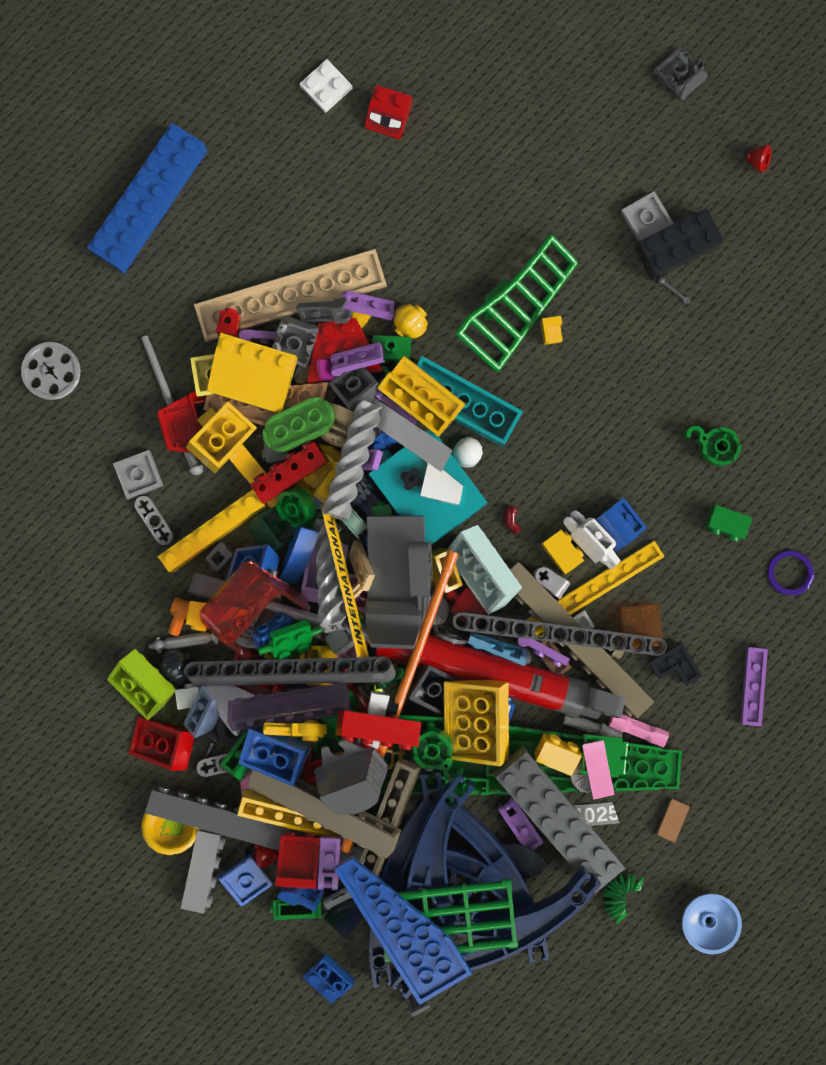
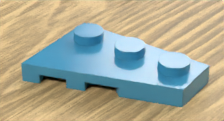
M470 632L468 643L473 648L484 649L494 655H499L525 666L527 661L526 649Z

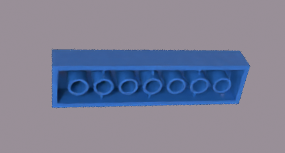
M171 123L87 246L91 253L124 274L207 153L204 143L174 123Z

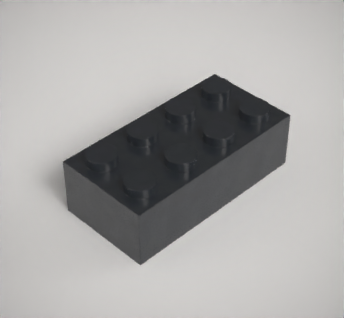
M705 208L640 240L635 246V250L651 281L719 248L724 240L708 209Z

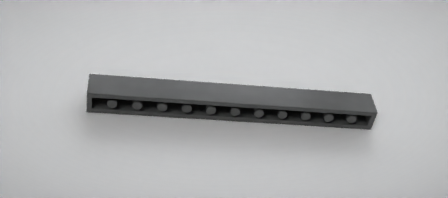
M158 785V787L152 789L145 814L279 850L280 835L285 836V832L297 833V837H305V834H310L237 816L239 808L237 806L230 808L227 807L226 803L220 801L212 803L202 796L194 798L188 796L189 793L184 791H177L176 793L169 791L170 788L163 785ZM354 843L351 853L340 850L339 864L352 856L360 861L364 848Z

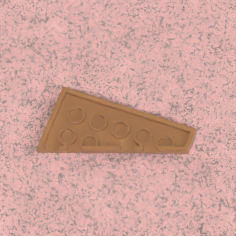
M328 382L290 385L283 411L311 397H319L325 400ZM217 394L207 395L203 409L208 411L210 408H213L218 412L229 402L250 422L263 426L267 425L266 422L270 417L277 414V412Z

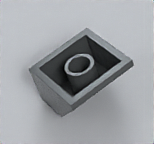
M365 367L343 372L342 375L335 377L328 383L346 407L353 412L362 400L372 404L379 383Z

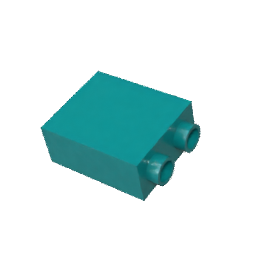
M430 429L426 431V433L443 444L441 439ZM406 447L395 455H392L388 449L382 451L378 471L369 473L376 487L398 516L425 515V542H431V545L488 503L452 454H450L443 470L463 486L459 506L421 497L423 483L420 487L415 486L411 490L404 488V481L400 478L402 472H409L412 468H417L419 470V478L424 482L428 465L425 460Z

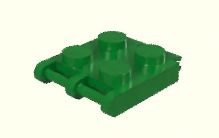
M583 734V738H585L584 744L604 740L611 777L619 778V774H626L627 760L621 759V756L628 755L629 742L622 741V737ZM583 750L581 751L583 756L582 769H579V773L588 775Z

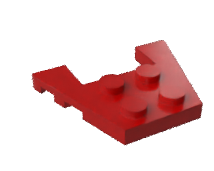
M351 318L347 323L325 322L318 324L319 330L314 343L308 375L309 384L326 382L318 378L317 360H330L333 354L369 345L356 318ZM379 364L365 367L370 374L383 373Z
M193 391L184 398L157 412L167 451L191 453L186 447L189 441L201 430L194 405L204 404L207 395L197 397L196 391Z

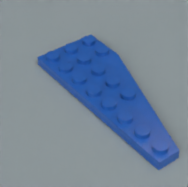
M352 856L335 866L334 870L419 1005L472 975L470 967L452 938Z

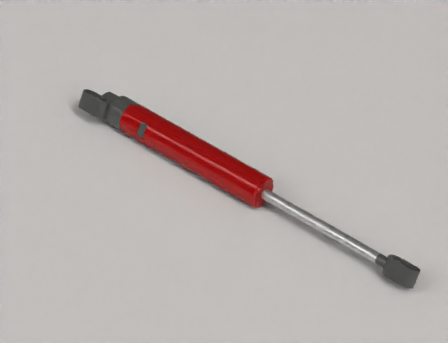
M194 573L188 590L190 594L223 603L224 599L250 607H255L257 602L255 599L258 598L257 596L228 588L229 583L199 573ZM266 600L267 604H264L262 610L274 614L283 612L297 621L307 619L309 624L314 626L320 625L318 614L278 602ZM342 622L347 633L352 637L351 629L346 623ZM362 628L364 639L369 642L366 629ZM428 635L416 668L418 670L429 664L461 681L493 680L508 682V697L574 717H578L581 714L598 719L600 714L614 718H621L626 700L624 697L589 687L588 682L528 664L523 666L504 657L455 643L453 645L449 641ZM376 648L375 657H387L394 663L407 666L413 649Z

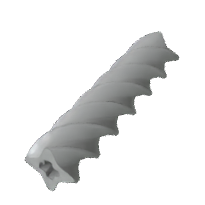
M362 400L355 408L353 422L347 432V441L342 447L341 459L335 469V478L329 487V497L325 500L323 506V514L342 521L350 517L352 512L350 502L357 496L356 483L363 477L362 465L369 459L368 446L375 440L373 428L381 422L379 410L383 407Z
M316 519L314 529L319 532L315 544L317 553L316 568L318 571V620L325 633L335 630H346L342 626V622L346 618L347 613L341 608L344 600L340 590L324 519ZM336 522L339 533L342 530V526Z

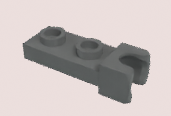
M346 298L326 302L299 303L296 307L301 320L306 323L336 322V324L349 322L352 317V311L344 309L345 304L348 302Z

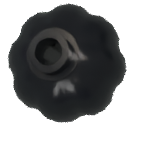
M169 650L160 658L159 667L161 670L159 673L174 685H183L189 681L184 674V669L194 659L188 652L184 654L179 650Z

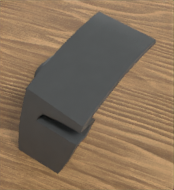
M425 515L367 516L368 560L375 574L368 591V601H366V634L371 647L414 649L423 621L425 597L431 598L433 595L431 542H425Z

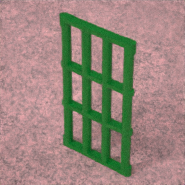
M510 878L467 885L462 883V885L432 889L422 888V890L397 892L405 900L423 898L424 909L419 911L428 919L435 916L465 913L466 924L439 927L448 935L467 933L468 943L456 945L460 953H474V951L507 947L509 949L518 948L511 891L512 881ZM507 889L508 900L468 904L467 893ZM463 894L464 905L428 909V897ZM509 908L510 919L470 923V912ZM511 928L512 938L472 942L471 932ZM384 949L385 963H391L392 961Z

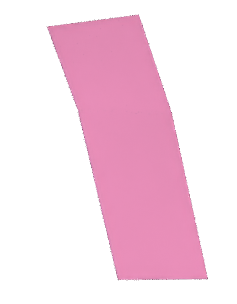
M604 740L584 744L583 750L593 800L614 795Z

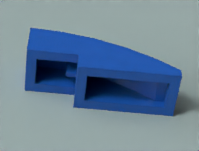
M297 525L293 540L289 543L279 579L298 584L313 552L319 535L318 531Z

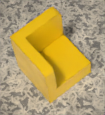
M561 316L543 318L540 325L544 345L562 342Z

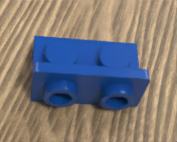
M281 612L274 615L268 622L259 625L256 630L251 632L256 648L267 645L270 640V632L290 626L293 618Z

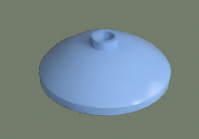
M715 893L699 895L689 902L683 912V933L688 942L700 952L706 954L725 952L737 942L741 933L742 921L740 913L736 906L722 895ZM707 917H711V921L709 923L705 922V919Z

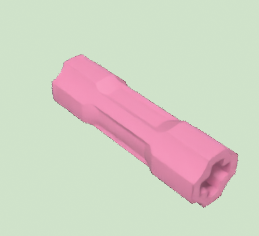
M622 714L621 718L610 717L608 722L609 727L640 737L663 748L669 737L668 731L642 723Z

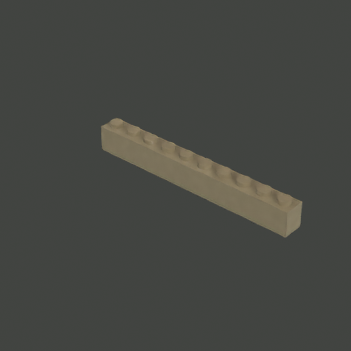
M516 562L509 569L522 587L514 598L522 606L525 604L530 609L528 613L534 619L539 618L544 623L581 627L519 562ZM557 628L554 631V634L557 636L556 639L563 636L561 628ZM581 631L574 633L573 638L575 641L582 639ZM558 643L561 647L566 646L570 650L568 654L575 661L579 659L584 664L582 666L584 671L589 675L593 674L597 678L595 682L602 689L606 687L612 694L626 699L623 711L629 717L633 715L639 718L654 703L603 648Z

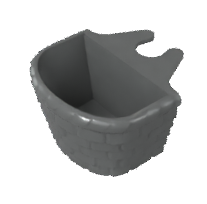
M346 740L339 741V745L345 750L342 754H333L329 747H322L323 763L314 770V774L316 775L317 789L320 794L319 798L333 813L340 815L360 813L374 806L379 799L380 789L387 773V764L374 747L362 748Z

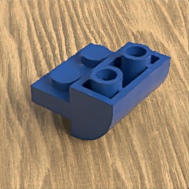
M624 497L595 519L615 540L614 552L619 551L632 542L647 528Z
M317 869L316 889L282 887L277 898L293 906L298 903L315 911L324 890H318L319 869ZM324 877V880L330 879V877Z
M326 952L318 958L316 963L303 976L331 1004L339 996L342 997L355 982V978Z

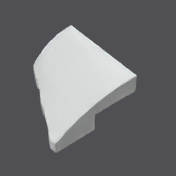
M428 463L420 496L459 506L463 486L444 470L440 472Z

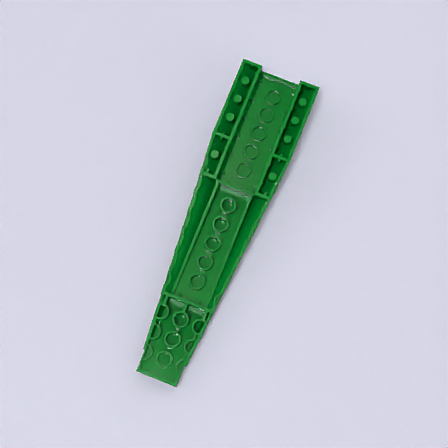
M400 714L398 718L421 722L420 732L427 728H438L445 731L444 717ZM509 726V756L523 745L535 759L534 752L544 733L548 735L554 734L567 743L573 742L578 745L580 752L583 751L585 739L583 736ZM629 743L628 755L621 756V759L627 760L626 774H619V778L611 777L613 790L679 789L682 750ZM392 744V747H388L393 748V751H399L398 744ZM412 746L411 750L402 749L405 752L402 759L405 758L410 761V758L413 756ZM430 746L431 751L437 752L436 747ZM391 753L385 754L384 761L386 764L391 763ZM394 755V763H397L398 755ZM453 760L450 771L455 773L460 768H463L462 776L464 782H458L455 787L457 791H461L467 784L465 780L469 778L475 787L469 796L473 794H509L495 778L493 769L497 766ZM537 762L563 793L572 791L582 792L574 787L570 780V775ZM395 767L387 769L380 793L386 792ZM440 769L442 786L444 788L448 780L445 779L443 770ZM426 771L429 776L426 778L427 784L437 783L435 772ZM420 773L411 795H423ZM431 792L429 795L438 796L439 794L437 792Z

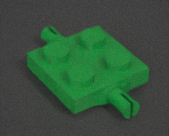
M307 619L270 632L269 643L258 647V653L261 656L271 652L273 660L287 659L293 655L304 653L311 649L312 637L323 633V629L320 625L310 629Z

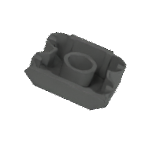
M681 47L676 49L654 69V73L683 100L701 83H704L708 76L704 71L703 61L698 58L692 59L690 52Z
M282 316L272 349L297 356V364L307 367L319 328L315 324H309L289 316Z

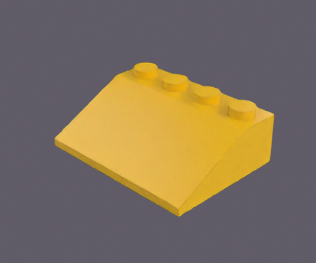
M221 333L214 355L207 391L277 413L282 412L298 357Z
M493 680L444 682L445 732L452 739L453 752L451 757L453 760L501 766L509 759L508 682Z

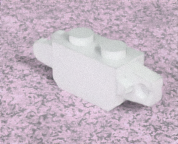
M574 510L570 514L571 516L566 517L563 522L572 533L570 535L571 538L595 564L600 561L609 569H613L620 562V559L613 551V548L616 546L615 540L594 518L589 517L586 520L582 514Z

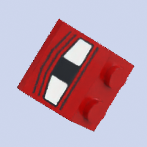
M376 85L370 101L365 129L401 140L412 107V96Z

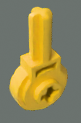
M303 720V723L292 724L264 723L263 734L302 737V741L317 742L318 738H324V735H327V725L319 724V721Z

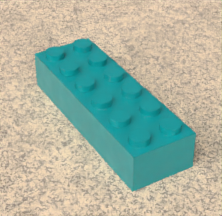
M421 356L417 366L465 403V406L453 421L503 448L523 411Z

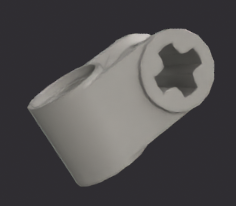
M538 567L533 571L532 576L547 592L558 599L562 597L570 585L569 581L546 567ZM545 571L546 579L540 580L539 572Z

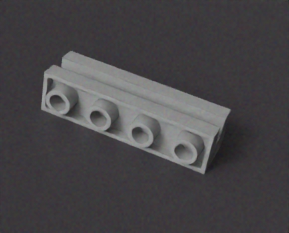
M203 829L197 830L181 909L204 913L207 908L211 907L213 896L210 895L211 888H215L217 876H214L215 869H219L221 857H218L219 850H223L225 838L222 837L223 835Z

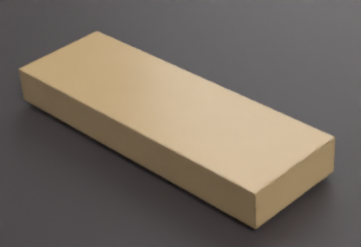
M354 540L348 556L361 589L369 591L375 574L361 541Z

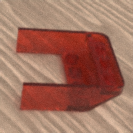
M248 561L241 564L199 612V617L202 624L223 644L249 660H260L255 649L241 646L235 641L277 595H284L307 612L311 609L304 596L254 562Z

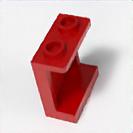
M285 832V836L280 835L275 886L316 889L320 838H316V834H305V837H297V833Z

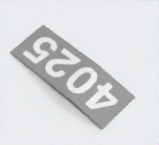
M612 802L574 805L591 826L619 823Z

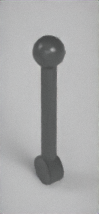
M663 277L658 278V283L660 285L663 284L675 295H677L680 299H682V302L685 305L690 303L691 300L689 297H684L681 293H679L667 282H665V279Z

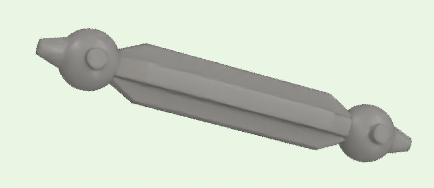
M215 628L211 634L206 632L167 638L164 641L157 637L154 643L149 645V648L155 649L157 653H161L163 648L175 649L207 644L210 641L218 644V641L225 637V633H220Z

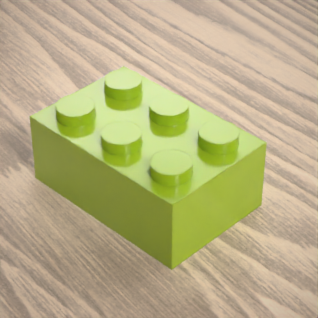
M136 649L120 660L107 678L147 720L162 709L176 691L173 685Z

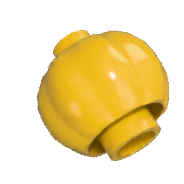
M411 304L400 306L394 313L393 321L396 326L394 331L400 337H420L424 334L428 325V321L425 319L426 312L417 304L414 307Z

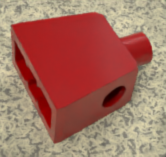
M465 588L461 594L453 589L445 596L454 603L450 609L454 614L466 612L485 615L487 613L473 592L468 588ZM463 615L458 616V618H459L464 624H466V618H465V616H463ZM482 618L476 620V627L478 626Z

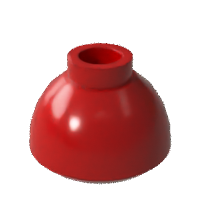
M762 145L754 151H749L747 162H750L755 170L764 172L768 168L772 155L770 145Z
M257 844L254 847L256 850L255 861L260 868L269 866L279 856V850Z

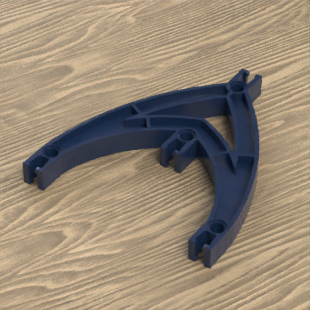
M426 769L420 770L423 795L400 827L401 832L395 849L387 857L379 877L396 892H405L409 869L407 865L412 856L422 825L436 798L429 797V794L431 792L439 794L443 789L440 770H432L435 772V777L437 776V783L431 784L426 782V778L429 777ZM450 795L445 800L452 802L455 798ZM461 805L456 812L451 827L459 832L481 855L447 843L446 868L450 869V872L447 873L449 883L452 882L453 886H458L456 873L466 876L477 883L501 881V879L510 878L512 881L513 909L534 904L535 901L530 889L507 850L477 816L464 805ZM507 889L489 890L500 900H508ZM370 927L369 960L373 987H379L381 975H377V971L383 970L387 972L385 984L388 986L391 985V977L393 976L391 963H385L384 959H376L378 956L384 958V948ZM546 937L527 948L530 963L535 962V951L532 950V947L538 946L543 948L541 949V960H549Z
M458 770L437 796L422 825L412 853L405 892L422 890V888L450 887L446 870V850L451 825L459 807L475 789L474 783L469 778L465 780L467 784L461 791L455 789L459 781L461 783L464 782L462 773ZM452 795L455 796V800L448 802L445 800L446 797ZM582 865L570 881L556 893L534 904L513 909L518 948L509 949L507 947L474 951V953H461L471 971L511 957L558 929L575 915L601 886L598 877L593 873L589 875L587 868ZM586 878H592L585 886L581 885ZM470 879L467 884H475V882ZM481 891L473 900L469 898L472 893H467L468 904L482 903L488 899L486 891ZM574 892H580L578 896H572ZM458 894L456 898L454 895L431 897L435 908L464 905L463 894ZM423 898L406 900L417 910L424 909ZM509 910L469 913L470 923L510 919ZM465 913L438 916L443 927L466 924ZM511 928L471 932L472 939H477L472 941L473 943L512 938ZM467 933L452 934L468 938ZM398 970L391 977V988L395 991L398 988V984L403 980ZM403 984L401 995L407 999L412 992L407 984Z

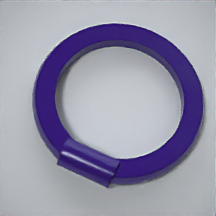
M793 550L783 551L775 555L770 561L767 571L772 587L779 593L788 596L805 592L810 588L815 577L810 560L804 554ZM787 556L800 559L807 569V575L802 586L794 590L781 587L774 577L775 565L780 559Z

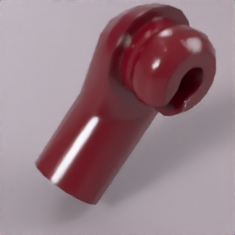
M509 506L504 511L503 521L513 534L516 535L522 529L515 522L518 510L515 506Z

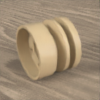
M330 403L335 412L334 424L326 434L320 437L327 443L342 448L347 441V432L353 422L354 412Z

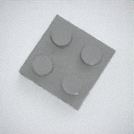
M655 191L621 211L622 216L638 242L673 225L672 219Z
M150 450L113 463L128 500L164 486Z

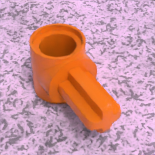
M179 597L174 599L170 610L171 615L174 617L168 631L169 634L179 636L184 620H187L190 601Z

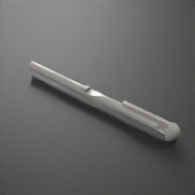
M143 336L141 340L161 388L163 399H165L167 406L174 403L150 339L148 336ZM184 452L190 467L189 472L193 475L201 474L203 465L198 464L195 455Z

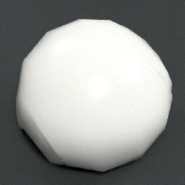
M472 437L460 439L453 448V457L464 468L475 466L483 455L481 444Z

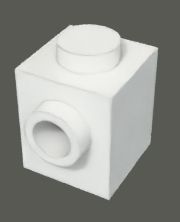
M189 683L184 684V688L177 689L175 691L177 709L191 708L201 686Z

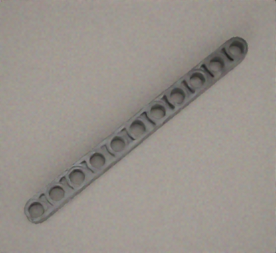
M458 612L452 618L453 626L463 631L649 655H662L667 648L663 639L652 636ZM460 615L466 618L464 626L456 624V618ZM479 618H483L486 621V625L482 629H478L475 625L476 620ZM502 620L505 623L503 631L495 629L497 621ZM518 623L524 625V631L521 634L515 632V626ZM541 625L544 632L541 636H536L534 629ZM557 628H561L563 631V636L559 639L554 637V631ZM576 631H581L582 633L580 641H575L573 638ZM596 633H599L602 637L601 642L598 644L593 642V636ZM615 636H619L621 639V643L618 646H614L612 643ZM638 638L640 640V646L637 649H634L632 646V641ZM654 641L659 642V649L657 651H653L651 647Z
M387 657L190 662L186 665L184 674L195 686L389 682L395 677L396 670Z

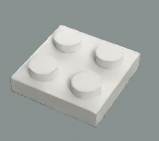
M328 59L300 83V87L325 113L353 89L352 85Z

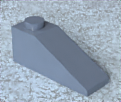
M205 686L200 687L183 723L193 738L213 731L218 721L216 701Z

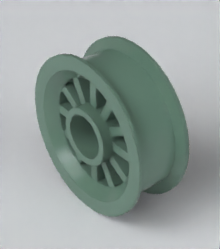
M353 509L350 517L343 519L344 524L360 539L359 535L367 529V524Z

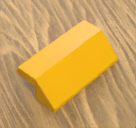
M403 356L394 370L389 372L378 386L380 391L437 436L443 433L465 406L462 400L406 356Z

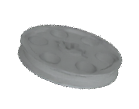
M45 342L33 347L26 354L22 362L21 375L25 386L33 394L43 399L57 400L67 396L75 389L80 379L81 370L77 357L70 349L59 343ZM51 348L53 351L52 355L48 358L44 357V350ZM64 354L70 355V361L67 364L61 362V357ZM31 360H37L38 366L34 370L29 368ZM45 364L53 369L55 376L47 374L49 370ZM71 372L73 380L65 382L64 375ZM35 378L41 380V385L38 388L32 387V381ZM52 385H58V392L54 395L50 394L49 388Z

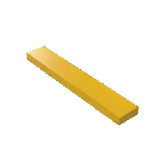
M210 408L197 421L204 427L217 412ZM243 444L229 458L250 484L254 482L253 478L260 473L264 475L267 473ZM279 496L267 503L271 509L276 506Z

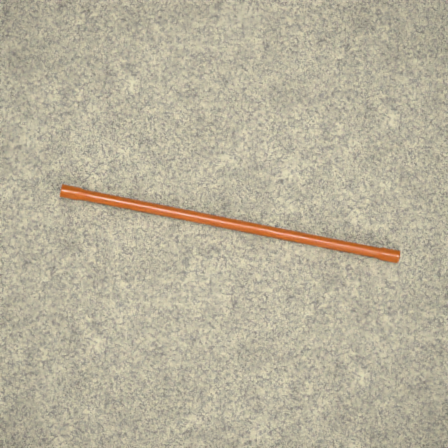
M447 550L442 570L421 625L415 648L412 650L404 677L401 680L394 703L399 704L396 716L389 714L388 717L399 718L447 582L459 555L453 551ZM379 742L378 750H380V756L384 759L388 747L380 746ZM343 838L340 850L351 853L355 842Z

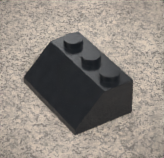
M427 664L415 671L407 698L444 716V682L461 680Z

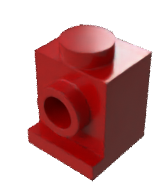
M225 308V311L220 310L218 325L215 331L218 336L223 333L238 338L241 316L239 313H236V309ZM226 319H231L229 324H225Z

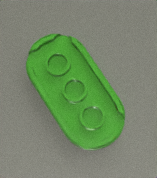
M311 397L270 417L266 422L265 429H263V440L270 449L276 452H288L326 434L334 424V409L328 401L322 398Z

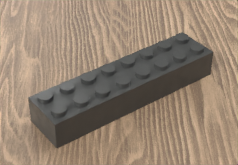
M523 745L510 755L504 764L493 769L495 778L577 872L583 865L587 868L589 875L593 873L598 877L601 886L596 892L625 869L618 856ZM586 878L584 881L587 884L592 878Z

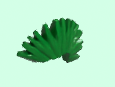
M628 873L625 883L623 875L619 874L620 883L616 878H613V881L609 882L611 885L606 884L610 889L604 888V891L607 893H603V896L612 899L603 901V903L611 905L605 908V910H611L607 913L608 915L612 914L610 916L611 920L618 917L615 921L616 924L628 915L625 906L626 893L628 891H641L643 877L635 884V874L631 878V874Z

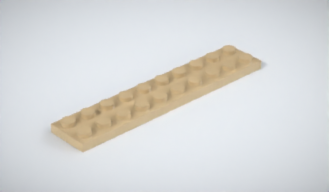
M376 249L200 302L194 304L204 339L208 342L220 337L215 331L218 325L220 310L225 311V308L236 309V313L240 314V332L279 320L282 316L299 314L296 309L299 303L334 301V299H341L343 291L364 294L387 287ZM231 319L225 320V324H229L231 322Z

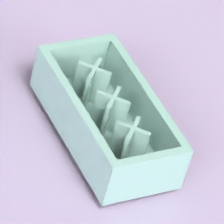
M478 525L462 531L448 549L459 554L456 560L458 572L488 615L505 607L522 589L518 580Z

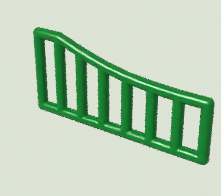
M549 234L524 267L506 286L466 316L456 330V336L494 371L499 372L576 268L578 260L554 235ZM550 244L569 262L564 271L545 254ZM539 259L558 277L553 286L533 268ZM527 274L547 292L542 301L520 282ZM513 288H516L536 307L531 316L525 313L507 295ZM502 300L525 322V325L518 332L492 306ZM486 311L514 337V340L507 347L477 317ZM470 324L478 329L503 353L497 362L464 333Z

